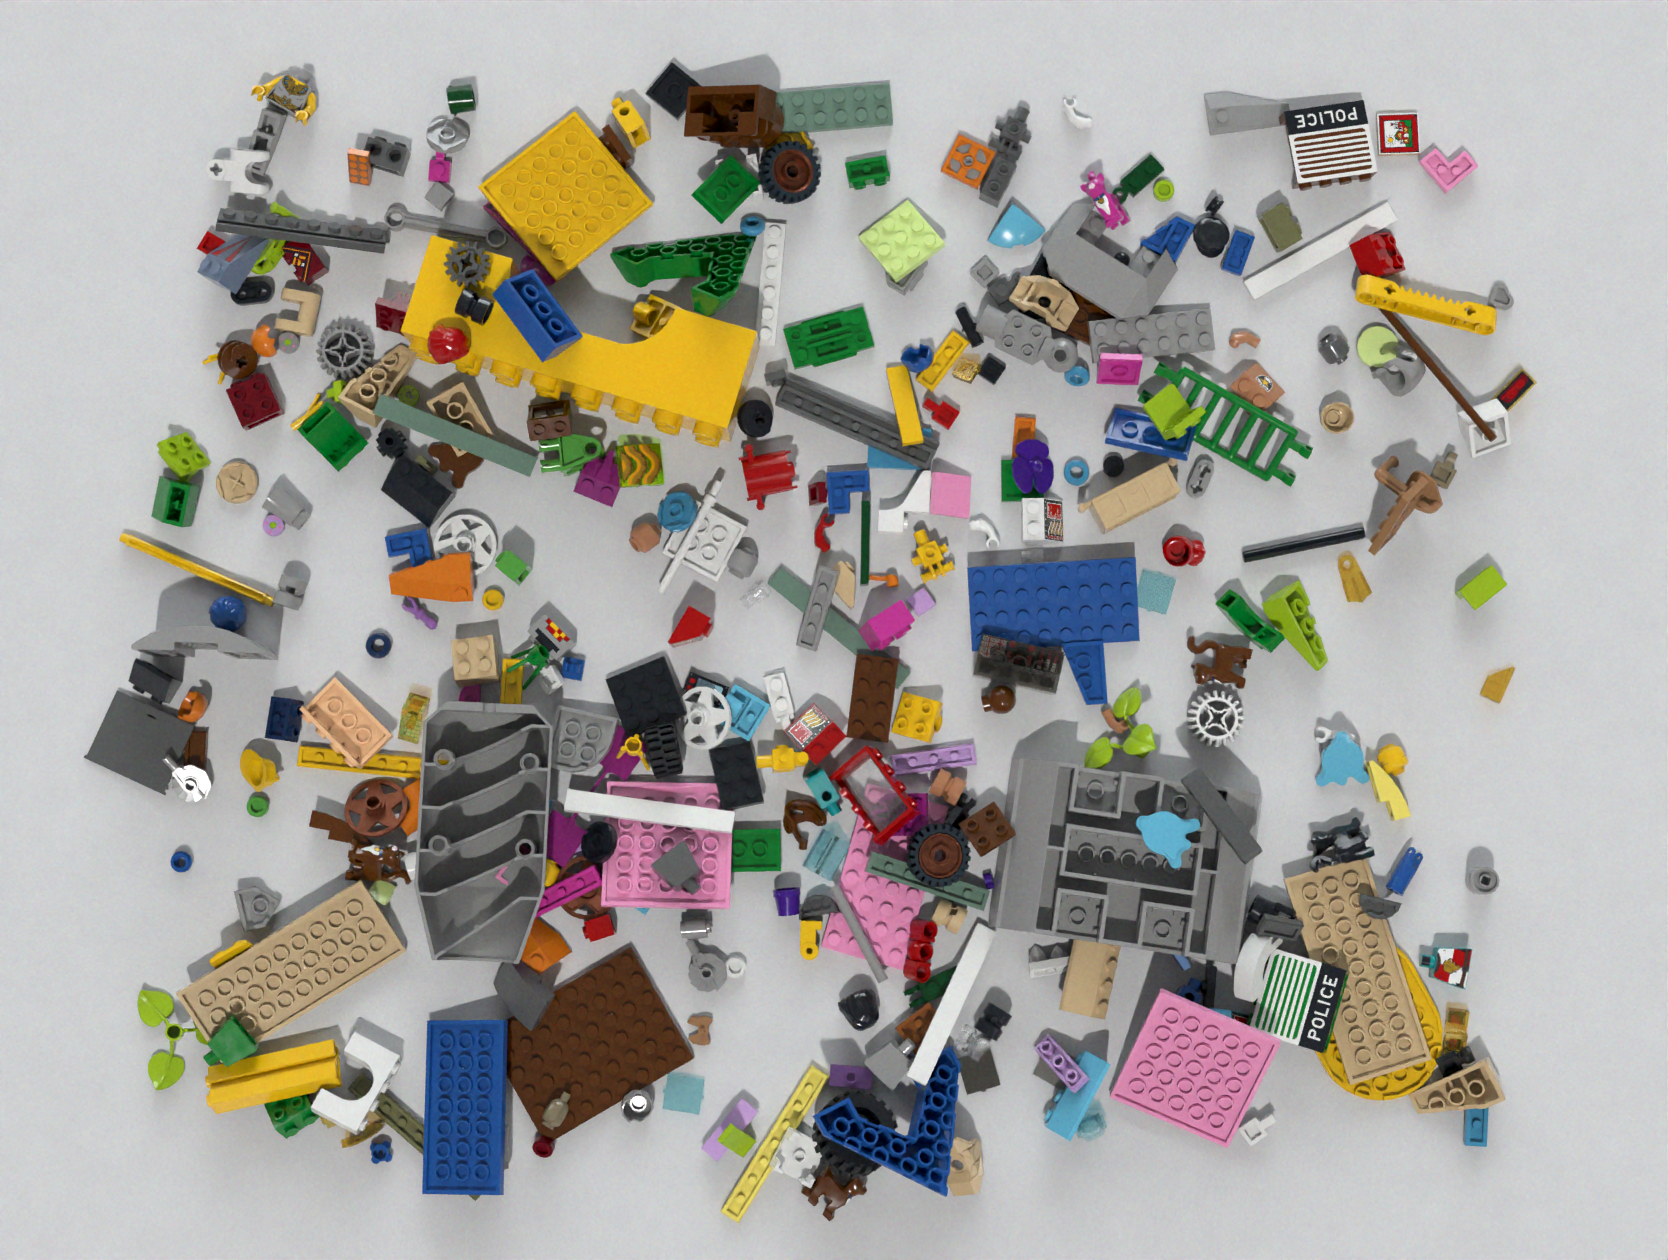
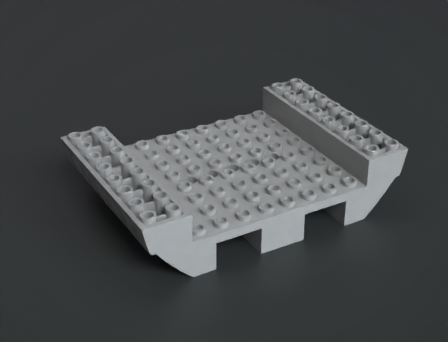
M1012 759L1004 816L1014 829L1016 835L999 846L988 927L1174 954L1229 964L1237 963L1243 945L1254 859L1245 865L1238 858L1186 790L1182 782L1165 780V777L1122 771L1118 773L1080 767L1079 764L1059 761ZM1214 785L1257 841L1262 796L1230 787ZM1166 811L1175 814L1183 820H1199L1200 828L1185 836L1191 842V847L1181 854V866L1174 873L1166 871L1165 865L1168 860L1164 856L1154 853L1146 847L1141 832L1136 827L1138 817ZM1088 848L1091 850L1092 858L1090 860H1083L1081 858L1080 852L1082 849ZM1105 851H1109L1113 855V861L1109 864L1102 861V854ZM1125 855H1132L1134 857V864L1131 867L1123 864V857ZM1152 858L1155 860L1156 865L1153 870L1145 868V859Z

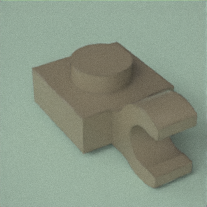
M1450 451L1447 453L1443 463L1436 462L1430 477L1436 481L1437 486L1445 490L1448 489L1457 472L1452 466L1458 454Z

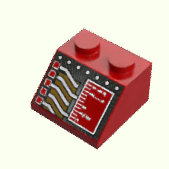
M688 606L669 638L668 644L675 648L701 641L704 637L708 638L714 628L712 619L693 607Z
M815 703L808 707L783 731L802 752L808 754L809 759L815 765L847 737Z

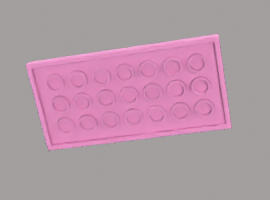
M867 784L863 803L873 815L874 811L884 809V805L879 802V799L888 793L896 792ZM928 801V824H944L948 806ZM858 815L839 886L880 964L903 970L907 957V947L912 939L909 938L911 934L910 925L913 920L918 918L925 891L865 872L864 870L871 851L908 862L906 859V847L913 836H892L882 846L872 840L875 836L871 831L864 828L862 825L864 821ZM875 819L880 827L884 826L882 820ZM841 911L831 913L821 947L866 960Z

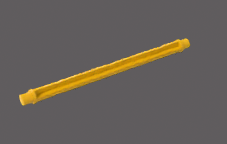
M122 533L119 541L125 543L128 547H133L260 602L262 605L266 604L270 607L274 605L272 602L273 597L269 596L268 593H263L138 539L134 535Z

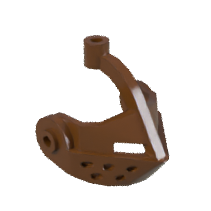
M796 799L789 801L785 805L783 826L786 833H793L799 843V849L806 850L808 840L802 838L797 824L807 821L817 826H824L827 823V816L818 805L807 800ZM793 809L803 811V814L793 813Z

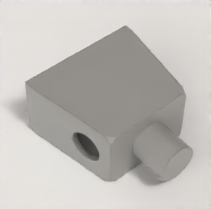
M909 1038L901 1045L892 1039L870 1054L863 1063L893 1091L910 1068L914 1059L909 1054L916 1048V1045Z

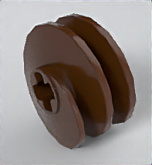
M229 340L222 345L218 352V366L229 377L243 379L255 371L258 364V355L251 345L238 340Z

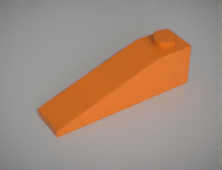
M471 552L448 553L443 555V558L434 561L428 560L420 566H411L389 574L391 594L447 602L473 601L475 583Z
M536 918L534 919L521 959L528 967L540 975L570 954L571 950L557 932Z

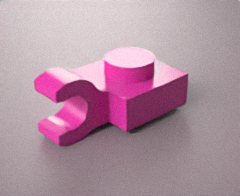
M436 151V160H430L429 182L450 183L452 163L451 161H446V154Z

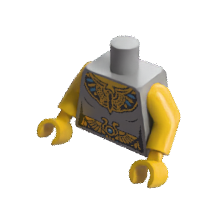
M301 69L297 78L286 73L284 76H279L262 86L255 85L252 88L251 96L258 94L257 101H262L263 96H266L265 99L269 104L295 118V123L300 121L303 123V126H307L308 119L316 112V95L312 87L307 85L313 75L305 69Z

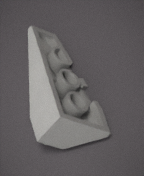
M1228 92L1204 95L1210 136L1285 126L1280 125L1279 116L1284 111H1290L1289 104Z

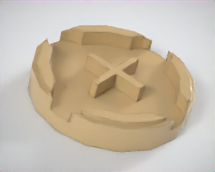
M232 462L223 466L216 478V489L219 495L227 502L241 504L251 500L259 486L255 471L250 466L241 462Z

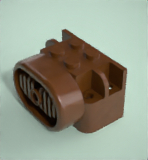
M760 84L688 87L684 137H697L702 141L720 144L724 148L767 147L779 138L784 126L783 112L776 103L777 92Z

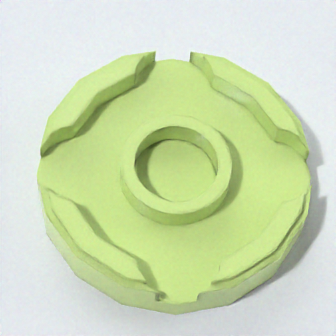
M1375 326L1368 328L1360 335L1357 341V355L1365 365H1369L1372 368L1384 367V363L1396 357L1393 347L1398 345V341L1393 332L1385 327Z

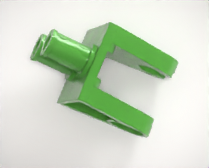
M572 433L570 436L538 440L540 453L556 450L560 453L559 459L540 460L542 473L560 471L564 476H570L581 471L583 464L599 456L602 459L604 457V449L600 442L592 437ZM597 448L594 454H588L589 449Z

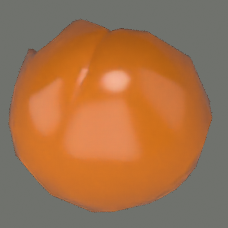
M263 324L253 331L250 340L252 347L259 355L269 358L277 354L276 349L273 347L275 339L268 337L271 329L266 324Z
M198 691L188 692L179 708L178 718L187 722H196L201 719L207 711L208 702L205 695Z

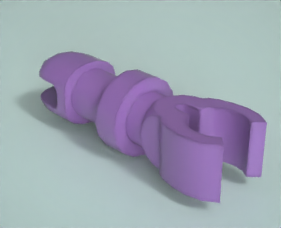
M407 597V601L412 603V607H405L402 604V608L406 612L414 614V618L420 619L429 629H435L437 621L432 616L429 617L423 608L420 609L412 598Z

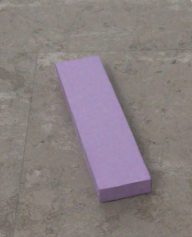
M974 743L890 755L892 768L895 771L894 776L977 764Z

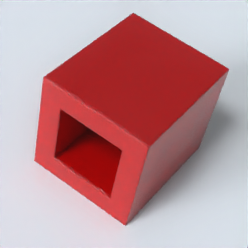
M610 914L585 921V926L582 927L585 939L589 938L590 942L616 934Z

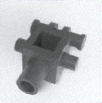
M1019 106L1014 118L1009 116L1006 123L998 121L995 129L1001 131L1000 141L992 137L988 147L991 146L997 149L998 153H1001V151L1005 152L1006 157L1010 155L1019 160L1022 151L1015 148H1018L1021 141L1029 144L1032 137L1025 133L1027 129L1025 121L1030 111Z

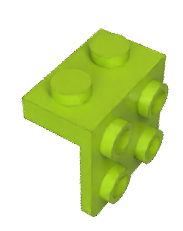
M1174 384L1167 385L1143 405V409L1165 440L1176 437V439L1182 437L1187 433L1186 428L1198 424L1201 421L1200 417L1206 413L1202 405L1191 409Z

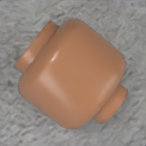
M642 522L631 530L629 543L635 551L647 553L660 543L659 534L661 532L655 524L651 525L648 522Z

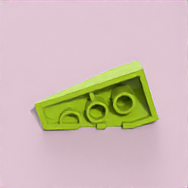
M1297 580L1270 595L1261 605L1263 606L1264 613L1277 630L1283 634L1315 671H1319L1328 662L1322 639L1315 632L1314 624H1317L1315 617L1311 618L1308 606L1311 605L1300 580Z

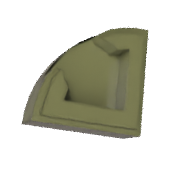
M421 454L416 457L415 461L433 475L437 473L438 468Z

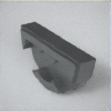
M1359 893L1358 902L1362 911L1373 919L1392 917L1399 911L1402 904Z
M812 895L806 899L799 910V920L840 912L837 903L831 897Z

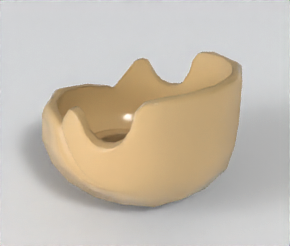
M1333 402L1325 406L1321 411V425L1326 431L1333 434L1348 431L1355 421L1354 412L1350 406L1344 403Z

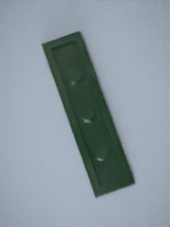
M869 501L861 502L860 586L869 585Z

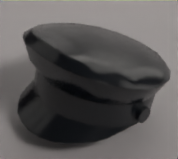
M1206 217L1199 220L1193 230V241L1196 243L1197 249L1208 258L1219 256L1230 237L1226 224L1215 217Z

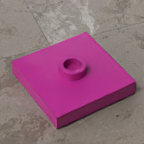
M1100 353L1096 384L1138 385L1143 355Z

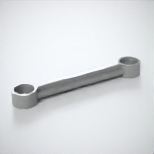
M397 208L388 210L384 216L385 224L392 231H401L404 228L480 241L488 243L494 250L503 249L508 243L507 234L500 227L482 230L404 215ZM392 214H401L402 223L394 227L388 223L389 217ZM494 232H501L504 235V240L499 245H494L489 241L490 236Z

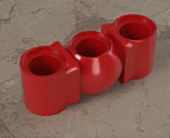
M918 918L913 920L910 925L911 934L909 938L913 940L909 942L907 947V955L910 959H905L906 964L903 968V974L907 979L924 983L931 975L930 967L932 963L928 961L934 953L931 942H935L938 928L934 922Z

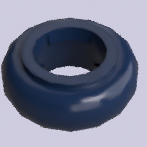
M375 633L368 637L365 647L371 657L380 659L389 654L392 644L387 635ZM378 639L384 642V648L380 652H376L373 649V643Z

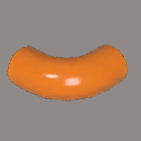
M420 778L402 789L410 802L406 817L400 825L407 836L418 830Z

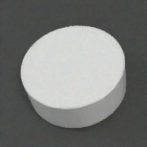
M732 957L725 964L726 973L731 978H739L746 971V964L739 957Z

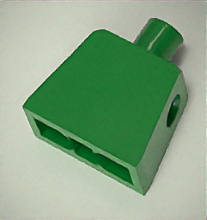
M232 1014L208 1040V1046L211 1051L204 1055L203 1058L209 1066L221 1060L228 1067L256 1052L258 1043Z

